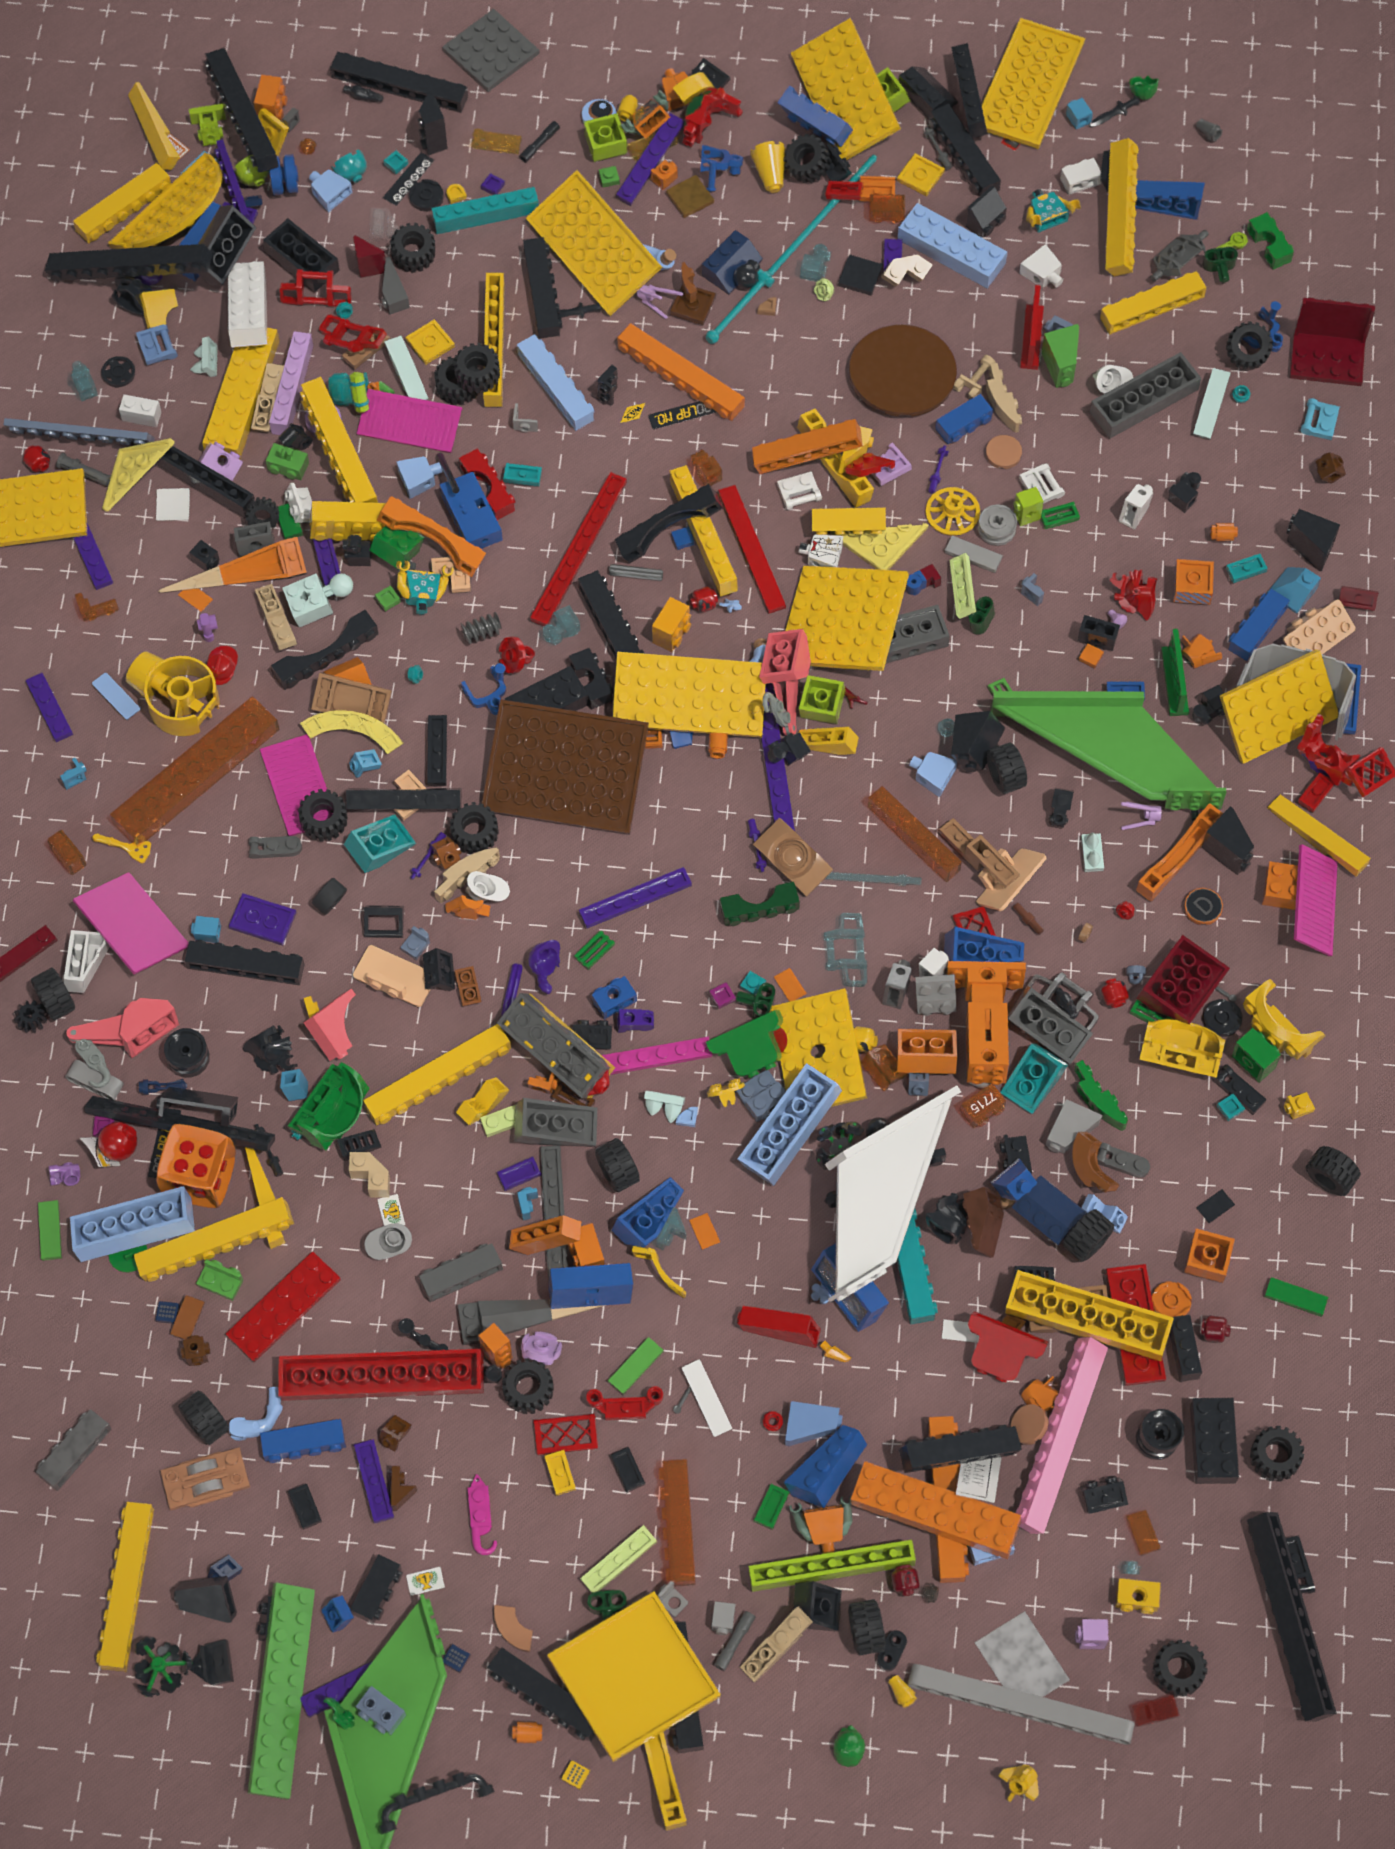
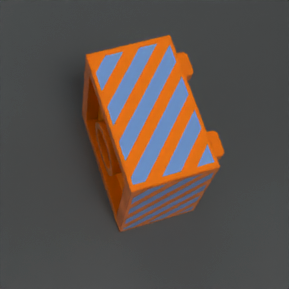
M1177 559L1174 569L1173 602L1210 605L1213 596L1214 562Z

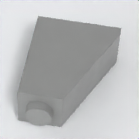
M1066 1099L1047 1138L1046 1146L1055 1153L1060 1152L1064 1154L1073 1147L1078 1132L1090 1133L1099 1126L1102 1115Z

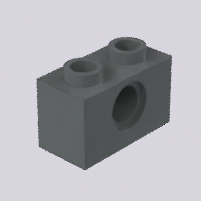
M270 521L234 528L239 556L247 555L275 543Z

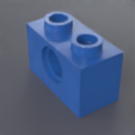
M625 976L622 978L618 977L612 980L606 987L597 988L592 994V1002L605 1020L619 1012V1009H625L637 1002V994ZM611 994L618 995L615 999H611L609 996Z

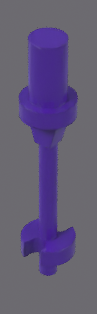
M943 445V448H939L937 452L941 455L936 472L929 479L930 486L928 492L931 494L935 493L937 484L941 481L939 471L943 457L948 456L949 451H945L946 445Z
M749 819L750 832L748 834L755 843L760 836V831L757 830L755 819ZM756 848L758 856L756 868L764 872L767 862L762 860L761 852Z
M440 832L435 840L430 842L428 853L417 869H411L412 876L410 878L412 880L415 877L420 878L422 875L420 873L421 868L430 855L434 853L431 845L446 837L444 833Z

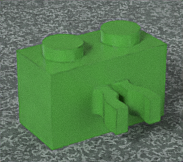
M274 443L266 459L267 469L274 474H282L290 479L302 480L309 465L308 453Z

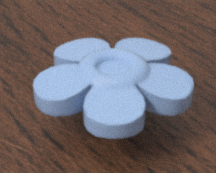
M819 1284L812 1286L813 1293L811 1298L814 1301L820 1298L821 1304L828 1303V1298L832 1296L822 1284L821 1286Z

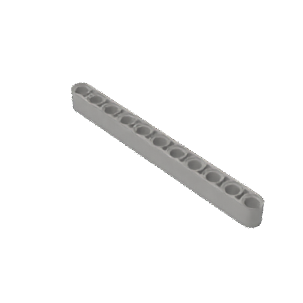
M912 1664L907 1684L909 1687L1116 1743L1131 1744L1135 1723L1116 1716L920 1664Z

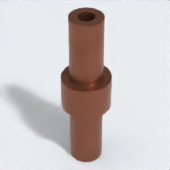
M1019 902L1013 906L1022 917V921L1026 925H1030L1038 935L1044 931L1036 922L1033 914L1027 912Z

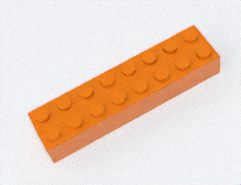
M864 1461L851 1497L852 1506L1007 1560L1021 1523V1515L973 1498L956 1495V1492Z

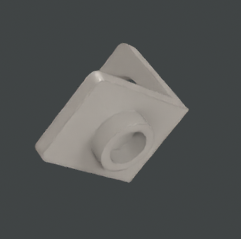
M515 403L513 416L514 430L538 432L537 420L518 419L519 409L518 404Z
M672 1581L668 1585L664 1584L657 1592L658 1598L665 1609L673 1617H676L688 1605V1601L674 1589ZM673 1597L678 1598L681 1602L677 1609L670 1608L668 1604L669 1600Z

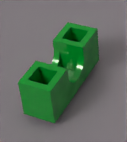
M1266 212L1249 220L1247 231L1254 242L1268 241L1271 243V245L1266 247L1264 255L1271 268L1274 270L1290 263L1294 249L1286 241L1284 233L1276 226L1275 219L1271 218L1269 213Z

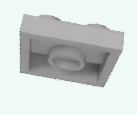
M954 975L915 977L918 1014L929 1016L932 1013L948 1015L951 1012H956Z

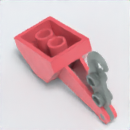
M803 629L768 633L759 676L763 684L773 683L776 698L770 692H766L763 695L762 702L765 712L770 711V713H773L777 724H780L783 728L784 735L796 734L798 679L807 677L811 663L807 635Z
M139 998L127 1005L123 1015L68 1028L67 1037L70 1042L76 1043L75 1049L90 1068L102 1073L104 1078L101 1082L89 1081V1084L93 1087L101 1088L109 1083L110 1072L106 1066L103 1054L94 1044L124 1046L129 1056L134 1058L176 1028L179 1022L175 1009L168 1000Z

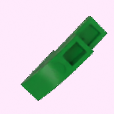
M1083 1060L1077 1062L1074 1071L1081 1081L1078 1083L1077 1091L1092 1111L1102 1115V1120L1121 1131L1125 1130L1128 1118L1124 1111H1120L1116 1096L1114 1094L1111 1095L1109 1090L1102 1092L1101 1085L1098 1081L1095 1082L1092 1077L1093 1073L1090 1066L1085 1065Z

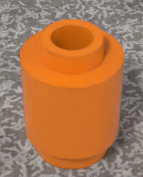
M1216 523L1211 525V540L1234 541V537L1238 536V528L1234 526V523Z
M709 734L708 752L712 758L721 759L725 757L728 743L727 734Z
M517 1721V1726L512 1727V1739H516V1743H536L537 1741H542V1724Z

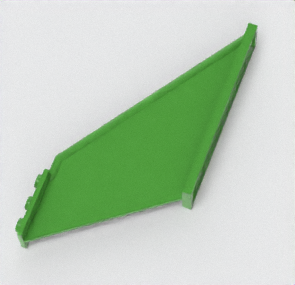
M993 691L990 711L994 716H1007L1149 800H1166L1165 809L1174 811L1190 809L1195 811L1205 809L1209 803L1217 809H1222L1227 792L1226 788H1216L1142 707L1144 692Z
M424 1594L420 1595L421 1599L340 1704L345 1711L349 1710L354 1715L355 1726L345 1730L332 1719V1715L335 1713L333 1709L324 1711L362 1849H389L395 1830L381 1835L378 1826L382 1825V1811L385 1806L394 1802V1797L404 1793L407 1796L447 1677L442 1655H445V1650L441 1638H436L440 1633L435 1618L431 1619L430 1617L434 1615L430 1599H425ZM371 1686L406 1713L405 1718L392 1735H389L387 1732L383 1735L374 1728L375 1723L371 1720L366 1722L357 1715L359 1711L356 1705ZM402 1809L390 1814V1822L395 1821L397 1825Z

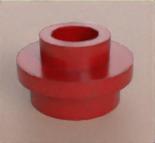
M1124 901L1117 905L1116 911L1119 917L1132 919L1135 908L1131 903Z
M770 1411L764 1415L763 1425L768 1431H778L783 1425V1418L778 1412ZM771 1419H775L777 1423L775 1425H771L769 1421Z

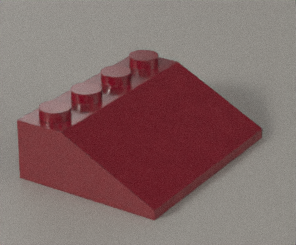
M1182 935L1136 999L1156 1012L1190 1025L1230 968Z

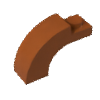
M1078 1132L1073 1144L1072 1157L1079 1178L1087 1187H1097L1106 1193L1116 1191L1119 1184L1106 1175L1098 1164L1097 1154L1102 1142L1089 1132Z

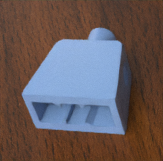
M331 170L325 171L322 175L314 171L309 177L312 181L311 189L313 195L328 213L353 193L351 182Z
M424 456L397 461L398 473L409 499L434 487V475L442 473L439 462L429 465Z
M928 752L924 760L914 756L909 766L917 769L915 780L940 797L956 771L957 761Z

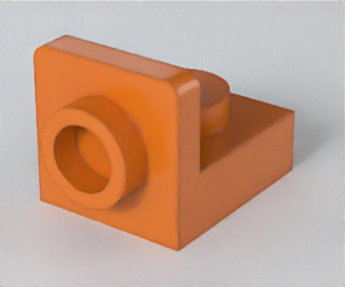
M551 1072L548 1082L544 1077L535 1076V1078L529 1077L527 1084L530 1089L552 1094L553 1089H557L559 1079Z

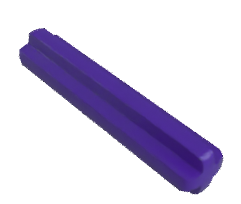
M514 963L512 965L501 1012L502 1016L516 999L523 970L521 964Z

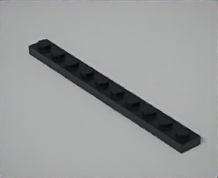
M92 1096L85 1105V1113L166 1131H170L174 1124L190 1125L212 1130L231 1138L234 1145L268 1152L275 1142V1134L234 1125H229V1127L221 1126L220 1122L168 1111L161 1117L159 1116L158 1109Z

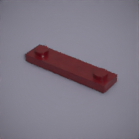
M46 925L0 957V982L58 941Z

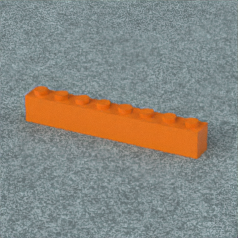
M630 323L617 337L618 348L621 352L629 354L638 363H643L650 371L658 373L664 380L675 384L679 390L686 391L693 399L703 402L707 408L717 411L722 418H727L732 422L745 407L744 396Z
M953 1416L929 1417V1437L935 1436V1439H940L941 1436L953 1433L954 1436L958 1435V1423H954ZM961 1464L931 1469L932 1485L956 1492ZM936 1535L939 1582H964L966 1576L969 1575L968 1563H964V1555H967V1545Z

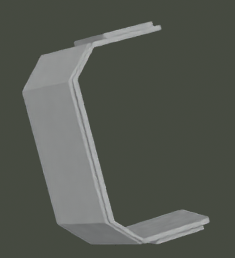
M1270 644L1254 649L1248 664H1245L1237 687L1312 650H1302L1282 644ZM1322 655L1337 707L1340 709L1335 740L1338 741L1339 738H1342L1349 719L1356 675L1344 661Z

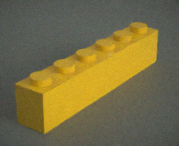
M155 163L73 220L76 232L88 244L97 240L102 234L110 231L119 222L126 220L132 213L139 211L142 206L160 195L171 184L170 176L158 163Z
M1197 271L1186 273L1180 278L1171 279L1165 284L1156 285L1150 290L1138 292L1132 297L1123 298L1117 303L1104 306L1101 309L1100 319L1110 335L1204 298L1207 287Z

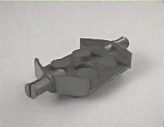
M1204 229L1198 235L1181 234L1153 258L1157 271L1150 276L1151 279L1156 282L1164 275L1181 276L1180 269L1202 250L1205 254L1206 249L1202 240L1209 235L1208 231Z

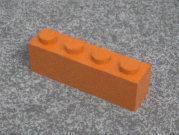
M562 1215L512 1229L509 1249L530 1255L580 1241L581 1221Z

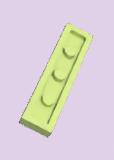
M966 553L950 560L955 609L959 619L976 612L970 560Z
M643 1525L580 1578L591 1593L599 1592L655 1545L657 1540Z

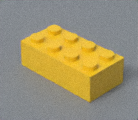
M312 501L310 539H334L335 541L347 539L350 535H359L362 537V540L373 541L374 536L385 527L377 519L386 503Z

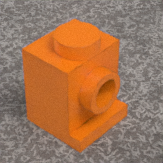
M664 160L655 169L652 168L650 170L651 181L662 190L666 189L678 178V168L672 161Z

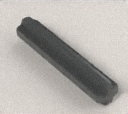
M611 564L609 567L610 575L660 581L663 579V570L615 564Z

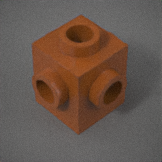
M449 837L431 845L435 853L433 859L437 866L441 865L444 869H449L461 860L459 846L457 844L454 845V842Z

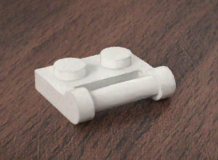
M1048 464L1038 466L1019 476L1026 490L1037 487L1044 501L1043 504L1065 495V491L1059 487L1051 474ZM1040 474L1045 476L1053 491L1050 492Z
M812 471L777 481L778 489L787 510L792 509L796 505L814 500H822L821 492L817 487ZM812 492V494H808V495L801 496V497H798V498L790 499L791 497H795V496H798V495H802V494H805V493Z

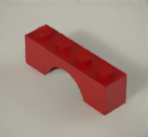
M477 448L459 457L460 468L464 474L474 472L477 480L483 481L490 486L491 492L486 499L497 520L515 511L514 504L516 501L513 495L507 493L505 483L502 480L499 481L495 468L489 466L488 459L484 453L481 454Z

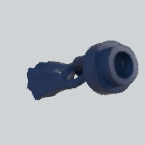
M148 1079L139 1081V1093H143V1095H149V1093H156L164 1089L167 1090L168 1087L187 1088V1083L183 1079L168 1083H159L158 1081H149ZM149 1085H154L155 1089H149Z

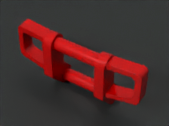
M297 269L296 283L280 284V301L294 305L318 304L337 307L342 302L351 304V287L333 285V271L309 272ZM303 278L327 280V298L304 297ZM284 290H296L297 298L285 296ZM334 292L346 293L348 299L334 300Z
M330 314L326 316L319 327L321 333L325 335L323 338L325 345L343 347L350 352H358L364 348L377 349L387 335L382 328L355 324L347 319ZM331 322L338 323L333 332L326 330ZM348 329L361 332L356 340L350 342L341 340ZM373 334H378L375 341L369 342Z

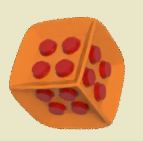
M174 1124L169 1131L158 1164L156 1182L160 1192L184 1186L192 1198L193 1205L219 1208L225 1198L235 1164L236 1150L231 1138L208 1129Z

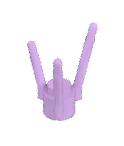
M643 285L637 291V297L642 299V303L648 305L660 316L667 319L668 316L649 301H652L654 298L662 299L655 291L683 296V292L652 285Z
M1121 802L1122 806L1144 810V818L1148 819V821L1122 826V830L1155 825V821L1161 820V806Z

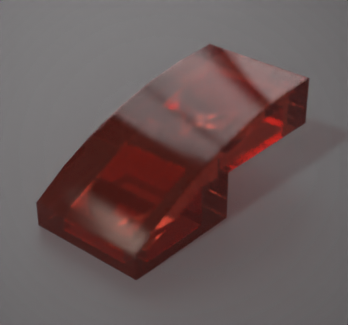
M1174 1695L1132 1705L1138 1727L1180 1717Z

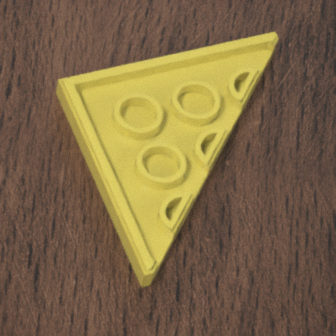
M169 438L119 449L102 509L108 512L171 448L175 441Z
M923 523V525L912 526V524L897 525V527H888L886 530H882V534H871V530H864V534H853V531H845V534H834V531H830L829 535L843 536V546L873 568L889 570L928 529V524Z

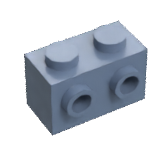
M372 1686L356 1705L359 1711L357 1715L366 1722L371 1720L375 1723L374 1728L383 1735L386 1732L392 1735L406 1716L403 1709Z

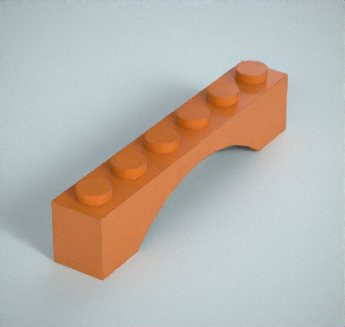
M390 496L378 516L377 521L392 530L414 531L431 538L448 553L455 567L470 577H473L486 555V552L482 551L481 548L472 545L463 537L457 536L448 528L442 527L433 519L427 518L416 509L407 506L400 499Z
M1209 803L1170 852L1155 866L1150 868L1139 880L1136 891L1152 902L1200 849L1206 832L1223 813Z

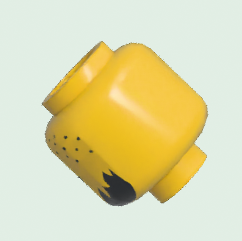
M859 1026L854 1028L858 1052H871L878 1043V1037L875 1036L874 1030Z

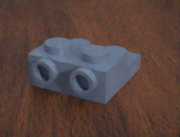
M769 1070L763 1071L744 1083L745 1086L735 1091L756 1122L766 1120L786 1092L779 1081L777 1082Z

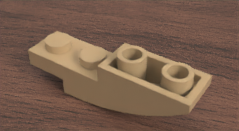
M266 364L260 395L258 394L252 422V430L270 432L271 430L269 421L281 381L283 365Z
M998 363L990 364L989 375L991 380H987L986 392L990 403L999 418L1013 432H1018L1019 425L1022 424L1021 414H1017V399L1013 398L1012 392L1007 393L1006 385L1002 383L1003 372L1002 369H999Z
M269 584L255 589L259 604L279 650L296 645V639L273 585Z
M490 848L476 852L447 869L443 873L444 883L434 891L436 900L441 904L445 900H449L458 887L461 888L466 884L468 875L471 872L478 871L486 874V870L498 863L500 858L499 849Z
M799 1607L795 1608L740 1668L753 1682H756L798 1641L802 1633L810 1626L812 1620Z

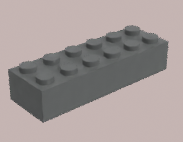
M1180 352L1094 399L1091 402L1090 414L1107 436L1112 438L1199 390L1201 377Z

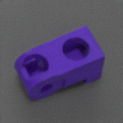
M619 1009L617 1016L618 1033H625L626 1030L649 1031L654 1029V1012L642 1009Z

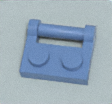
M165 324L136 333L147 365L166 359L172 360L178 356L176 349L172 346L168 335L169 330ZM156 335L162 336L166 351H161Z

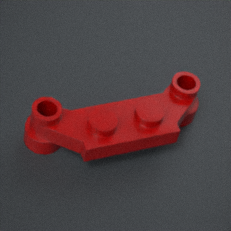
M653 1386L648 1390L646 1397L605 1399L598 1389H591L586 1395V1400L592 1408H595L605 1416V1420L646 1419V1414L663 1400V1391L660 1387ZM594 1398L598 1399L596 1402L591 1401Z

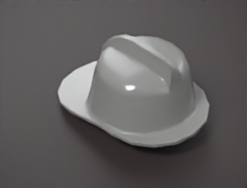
M389 1224L377 1228L368 1234L364 1243L365 1250L373 1259H388L407 1251L411 1246L412 1235L403 1224Z

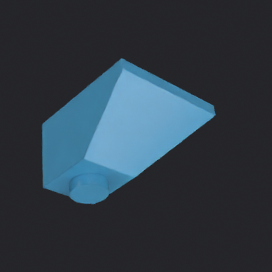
M1287 567L1270 590L1273 589L1289 599L1288 609L1298 614L1318 589L1321 577L1307 568Z

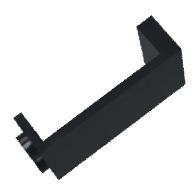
M168 1087L162 1093V1096L158 1098L156 1108L159 1109V1116L161 1117L171 1107V1103L222 1110L221 1126L229 1127L237 1115L238 1097Z

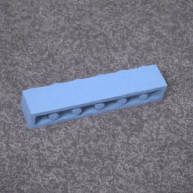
M534 334L518 343V356L575 431L594 421L593 413L595 411L590 403L587 404L583 393L575 388L573 380L570 377L568 378L563 367L555 362L554 355L546 350L544 342Z

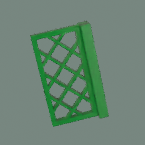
M1173 629L1169 646L1161 648L1169 716H1184L1189 714L1179 630Z

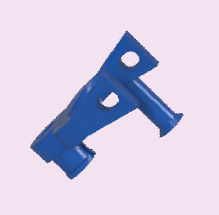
M702 144L700 172L709 171L708 187L706 189L708 191H715L716 170H726L730 166L731 174H740L743 157L729 154V151L724 149H717ZM708 150L710 151V153L705 154L704 151ZM720 157L723 160L717 162L706 158ZM708 163L709 166L705 167L703 166V164Z
M1277 301L1271 303L1270 312L1262 307L1258 314L1259 317L1272 326V329L1269 331L1271 334L1270 338L1273 340L1272 352H1278L1283 344V336L1278 333L1280 325L1275 320L1277 311L1281 308V304ZM1252 337L1242 338L1254 349L1260 348L1259 342Z
M502 663L496 664L495 667L494 665L490 667L491 674L499 684V688L486 697L474 698L465 681L461 682L462 690L475 708L487 706L488 710L494 715H498L499 706L497 705L500 704L501 697L506 693V686L504 684V671L506 668Z

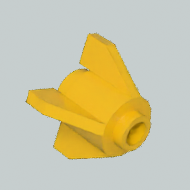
M1021 1765L1006 1768L999 1774V1777L1004 1781H1009V1788L1012 1791L1007 1799L1009 1802L1016 1795L1025 1794L1026 1797L1034 1802L1039 1795L1037 1773L1031 1766Z

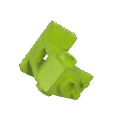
M223 104L189 109L191 124H200L201 130H198L199 141H203L204 146L216 144V141L223 138L222 127H218V121L226 120Z

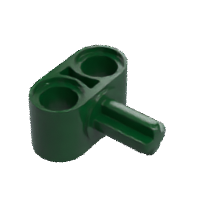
M1233 247L1208 249L1204 255L1203 268L1208 272L1217 271L1219 282L1224 284L1230 280L1228 270H1232L1235 267L1238 252Z
M988 596L979 598L975 604L976 612L968 615L971 631L977 635L986 632L995 616L993 600Z
M763 983L760 985L756 995L738 991L736 1002L753 1006V1018L755 1020L771 1012L775 1002V987L770 983ZM769 992L771 996L765 997L762 994ZM763 1009L766 1013L759 1014L757 1011Z
M621 1590L599 1591L591 1593L587 1603L589 1611L595 1615H602V1621H605L627 1607V1598ZM616 1597L623 1599V1603L619 1606L612 1603V1600ZM595 1599H600L603 1602L598 1608L591 1605Z

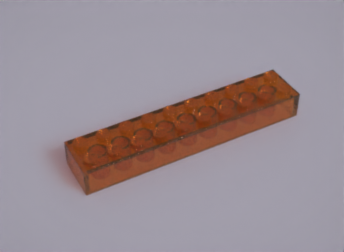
M253 696L250 697L110 814L113 824L132 843L139 847L280 730L277 719Z

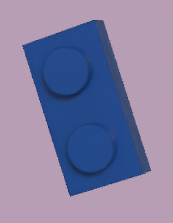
M1107 681L1106 691L1144 692L1145 701L1144 681Z

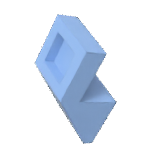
M1088 1194L1082 1206V1209L1087 1213L1097 1209L1114 1224L1113 1231L1116 1233L1121 1232L1128 1218L1117 1206L1105 1205L1094 1194Z

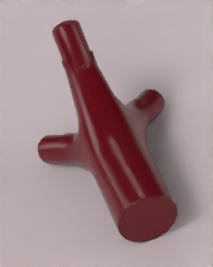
M845 686V696L849 700L850 709H853L854 701L867 705V701L856 696Z

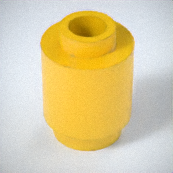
M626 95L622 98L616 112L621 121L626 122L627 119L630 121L633 119V114L638 107L636 97Z

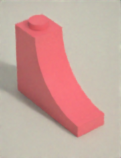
M352 989L338 996L303 1022L329 1061L336 1057L340 1060L348 1054L346 1050L352 1047L344 1024L347 1005L356 995Z

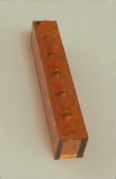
M883 786L868 797V808L944 881L948 882L960 872L962 861Z
M687 1459L663 1461V1467H659V1479L664 1480V1487H660L661 1500H665V1507L661 1508L662 1520H666L667 1527L663 1528V1539L668 1540V1548H664L665 1560H669V1568H665L666 1581H672L674 1587L695 1585Z

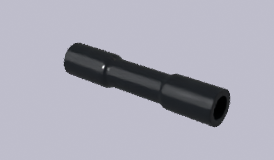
M552 121L543 130L542 134L519 155V158L524 163H527L536 154L537 150L560 129V125L556 121Z

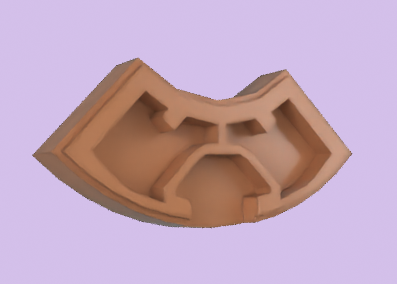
M495 1605L494 1616L501 1635L513 1647L530 1653L533 1631L524 1628L518 1622L515 1607Z

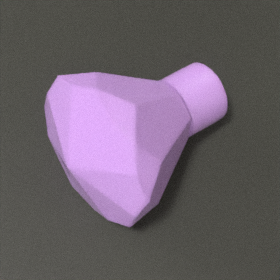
M1114 610L1108 612L1111 622L1120 625L1119 629L1126 624L1127 616L1116 613Z

